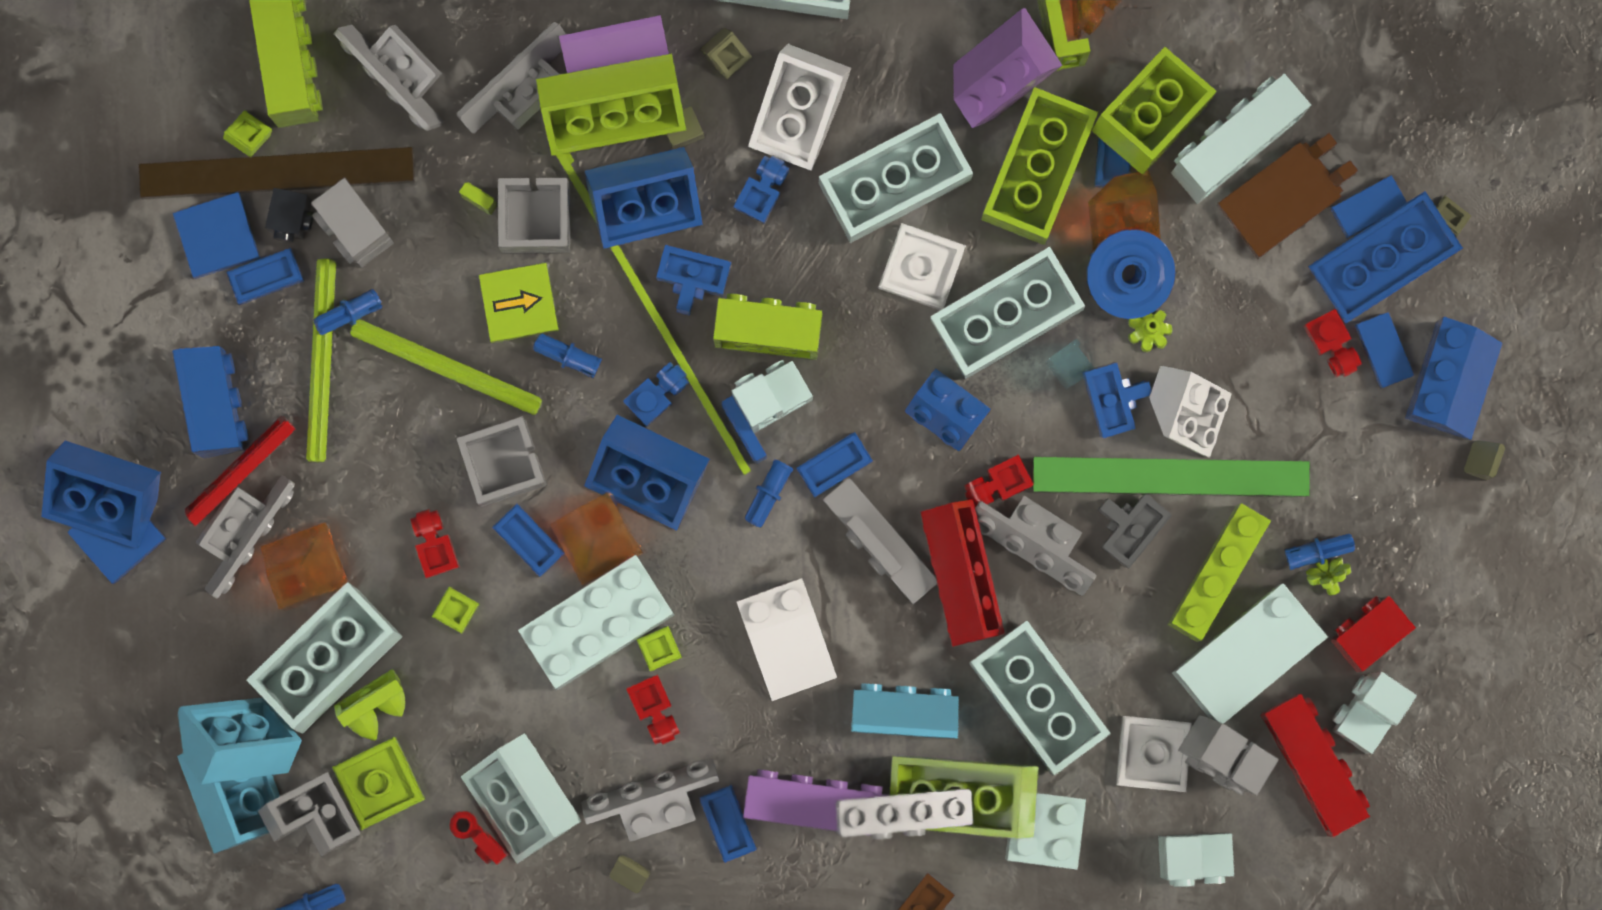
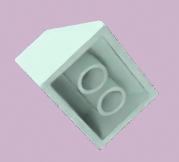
M525 733L500 747L460 776L517 864L581 822L574 807L566 798L554 776L550 773Z

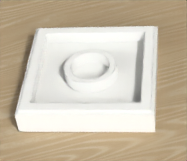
M901 223L878 289L942 310L944 309L966 245Z
M1122 716L1116 785L1186 792L1189 765L1185 763L1187 756L1179 752L1178 749L1192 728V723Z

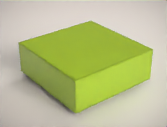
M244 110L224 132L223 139L251 158L271 136L272 129Z
M465 182L459 191L463 199L489 215H492L497 207V203L492 196L469 182Z
M448 587L432 617L463 634L480 604Z
M669 626L637 639L650 672L682 658Z

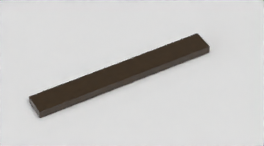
M412 147L139 164L140 198L142 200L224 195L237 192L239 194L272 192L273 188L283 190L331 188L343 178L347 180L351 187L415 183L414 152Z

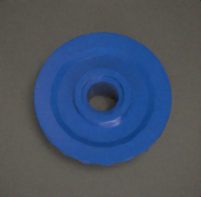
M1135 229L1109 234L1108 238L1098 243L1096 250L1090 254L1091 259L1086 268V282L1091 296L1099 307L1113 316L1135 319L1149 315L1167 300L1172 291L1175 280L1173 257L1167 246L1151 233ZM1133 264L1135 267L1134 277L1128 281H1123V269Z

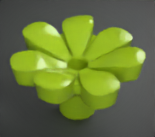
M1158 310L1154 315L1151 313L1141 318L1129 319L1128 325L1135 329V331L1128 335L1129 341L1132 344L1141 341L1140 348L1143 352H1150L1153 344L1159 349L1165 348L1167 340L1164 335L1169 336L1172 334V326L1163 322L1166 319V313Z
M1342 557L1332 559L1330 564H1328L1327 559H1324L1325 564L1321 565L1319 562L1316 563L1317 568L1308 569L1306 575L1309 584L1313 586L1321 585L1323 589H1326L1328 595L1338 594L1340 592L1338 582L1345 580L1346 575L1351 573V565L1349 563L1343 564Z

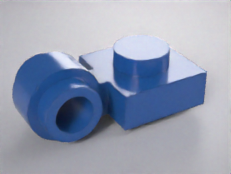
M764 156L756 171V174L761 176V181L759 182L751 177L748 178L733 206L734 209L765 224L780 196V192L770 187L775 184L781 186L790 168L785 166L784 161L775 156L771 158Z
M670 362L656 375L660 380L658 382L659 385L655 386L647 378L623 402L648 427L672 405L664 395L671 392L676 396L689 384V381L686 379L687 374L679 365L674 366Z

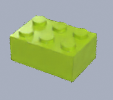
M1164 47L1105 109L1091 131L1138 172L1144 175L1207 107L1217 91L1170 50Z
M727 294L726 299L718 298L713 338L715 348L817 360L822 310H816V305L812 303L796 302L795 307L782 306V301L778 299L761 298V303L748 302L745 295Z

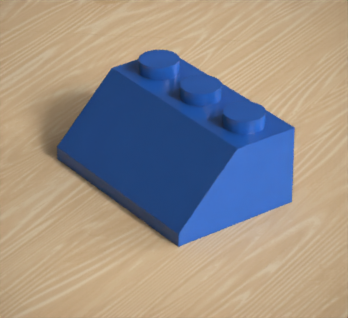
M685 147L585 170L590 202L603 249L703 225L694 168Z
M1447 317L1438 320L1435 324L1405 419L1471 440L1502 347V342L1477 327Z
M220 346L172 350L192 453L205 459L244 451L243 441H248V433L244 420L239 421L237 408L241 407L242 404L238 387H232L230 374H235V367L231 353L226 354V351Z
M616 415L601 440L584 487L677 531L699 487L710 459Z
M65 440L46 462L41 517L137 549L141 544L158 500L161 472Z

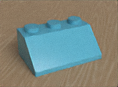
M861 684V690L853 691L851 732L956 739L958 738L959 697L951 696V689L930 688V695L916 694L917 687L896 686V692H882V685Z
M264 698L180 706L178 710L184 762L201 784L289 773L302 742L296 732Z
M183 753L177 756L214 854L269 834L258 811L265 804L280 797L272 775L201 784L184 762Z

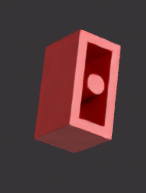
M1377 595L1360 608L1364 613L1359 618L1353 621L1349 617L1334 629L1337 636L1331 642L1357 673L1365 671L1416 628L1390 596L1383 597L1382 599H1379Z

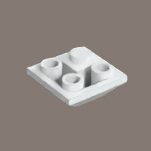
M1160 366L1149 398L1163 435L1204 457L1210 458L1232 393L1193 372Z

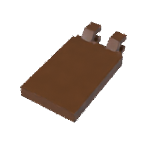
M1330 133L1311 147L1307 142L1303 145L1298 143L1217 204L1218 208L1257 259L1342 197L1340 193L1343 192L1340 185L1358 172L1357 168L1349 160L1330 174L1320 161L1322 156L1338 144Z

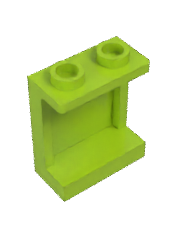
M1037 0L1044 37L1062 64L1056 71L1085 66L1091 52L1088 38L1068 42L1060 1Z

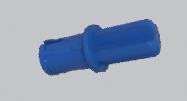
M370 289L356 298L348 301L341 300L339 307L316 317L313 320L314 325L320 335H324L347 323L353 326L356 324V320L382 309L381 300L375 290Z
M545 334L538 335L533 346L535 352L562 363L561 368L569 367L594 379L602 361V358L574 347L575 343H571L569 346Z
M774 459L762 485H757L756 487L758 492L745 515V520L756 527L763 526L776 500H781L779 494L793 472V468Z
M1345 534L1323 541L1314 538L1313 542L1286 548L1284 551L1291 571L1319 562L1323 565L1325 564L1324 559L1353 552L1355 550V543L1351 534Z
M334 884L311 895L304 893L303 898L281 908L278 907L275 910H328L346 901L345 893L340 884Z

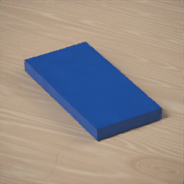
M1424 191L1312 263L1308 268L1344 323L1347 324L1459 252L1463 247L1426 191Z

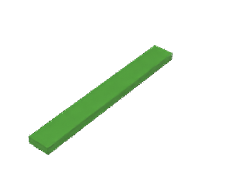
M1033 457V492L1310 496V461Z

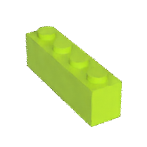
M1242 503L1234 508L1167 625L1196 642L1203 640L1271 520Z

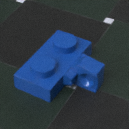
M665 245L656 280L674 284L672 292L680 294L676 307L677 313L690 316L695 298L703 300L704 293L723 297L731 262Z
M1117 362L1083 371V378L1100 437L1107 438L1136 429L1131 410L1137 408L1135 400L1151 395L1152 390L1149 381L1130 384L1129 378H1121Z

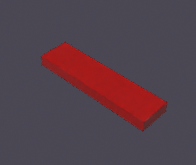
M284 415L280 416L184 509L187 519L197 526L296 430L293 424Z

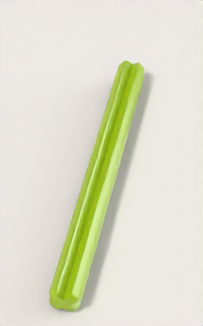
M323 258L318 259L316 262L314 319L334 309L336 262L332 259ZM314 321L306 459L310 462L321 463L326 460L333 331L320 335L314 325Z
M358 319L356 324L351 327L350 334L359 340L529 414L536 415L541 407L542 399L536 395L366 321Z

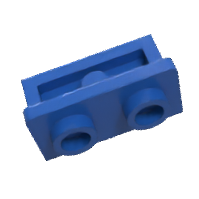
M935 369L915 394L905 412L915 422L937 435L945 444L952 446L957 451H961L991 409L939 370Z

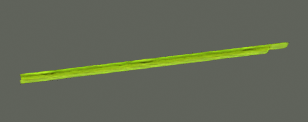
M570 152L556 155L595 221L589 193L571 163L575 162ZM619 245L610 247L679 366L687 374L686 378L743 475L751 472L736 443L724 426Z

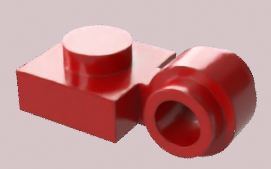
M1336 309L1303 326L1319 356L1329 351L1332 353L1331 358L1327 359V362L1335 377L1341 375L1346 377L1356 372L1357 367L1362 365L1360 357L1353 347L1348 349L1342 347V344L1350 341L1352 338Z
M1018 454L987 470L991 482H985L983 477H980L964 485L967 491L964 495L967 500L973 499L976 508L980 501L987 505L994 502L992 495L995 494V491H997L1001 501H1004L1034 486Z
M427 509L416 513V517L410 520L416 537L423 536L426 539V542L415 545L425 578L428 579L460 568L450 535L447 534L437 538L438 531L444 529L438 510L431 511Z
M658 674L627 688V693L640 721L651 716L653 718V723L647 725L654 744L662 742V745L675 740L674 736L680 734V731L672 715L665 717L661 713L671 708L672 705Z
M460 811L452 816L449 824L452 834L459 839L471 837L472 841L477 845L474 849L475 853L485 863L489 865L493 861L496 865H499L509 855L478 824V819L473 813ZM462 818L467 819L470 823V827L466 832L459 828V821Z

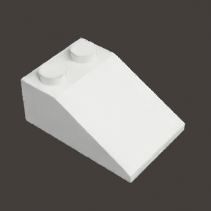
M787 44L778 54L748 147L812 170L841 100L851 68Z
M802 578L737 601L772 701L837 678Z

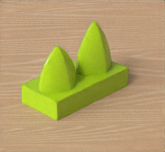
M391 669L335 704L336 717L343 727L348 726L359 736L376 741L378 721L374 708L378 707L386 714L402 717L405 709V695L399 677Z

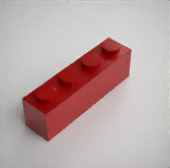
M973 499L952 502L921 511L923 530L930 550L931 564L935 571L939 597L943 605L947 631L951 638L952 647L1005 635Z
M1296 694L1263 712L1260 716L1326 834L1329 837H1335L1369 818L1370 816L1366 809L1370 807V804L1362 790L1358 789L1355 791L1349 778L1353 774L1343 758L1338 760L1332 750V747L1336 746L1330 732L1327 728L1321 729L1314 718L1319 714L1309 697L1304 699L1302 694Z

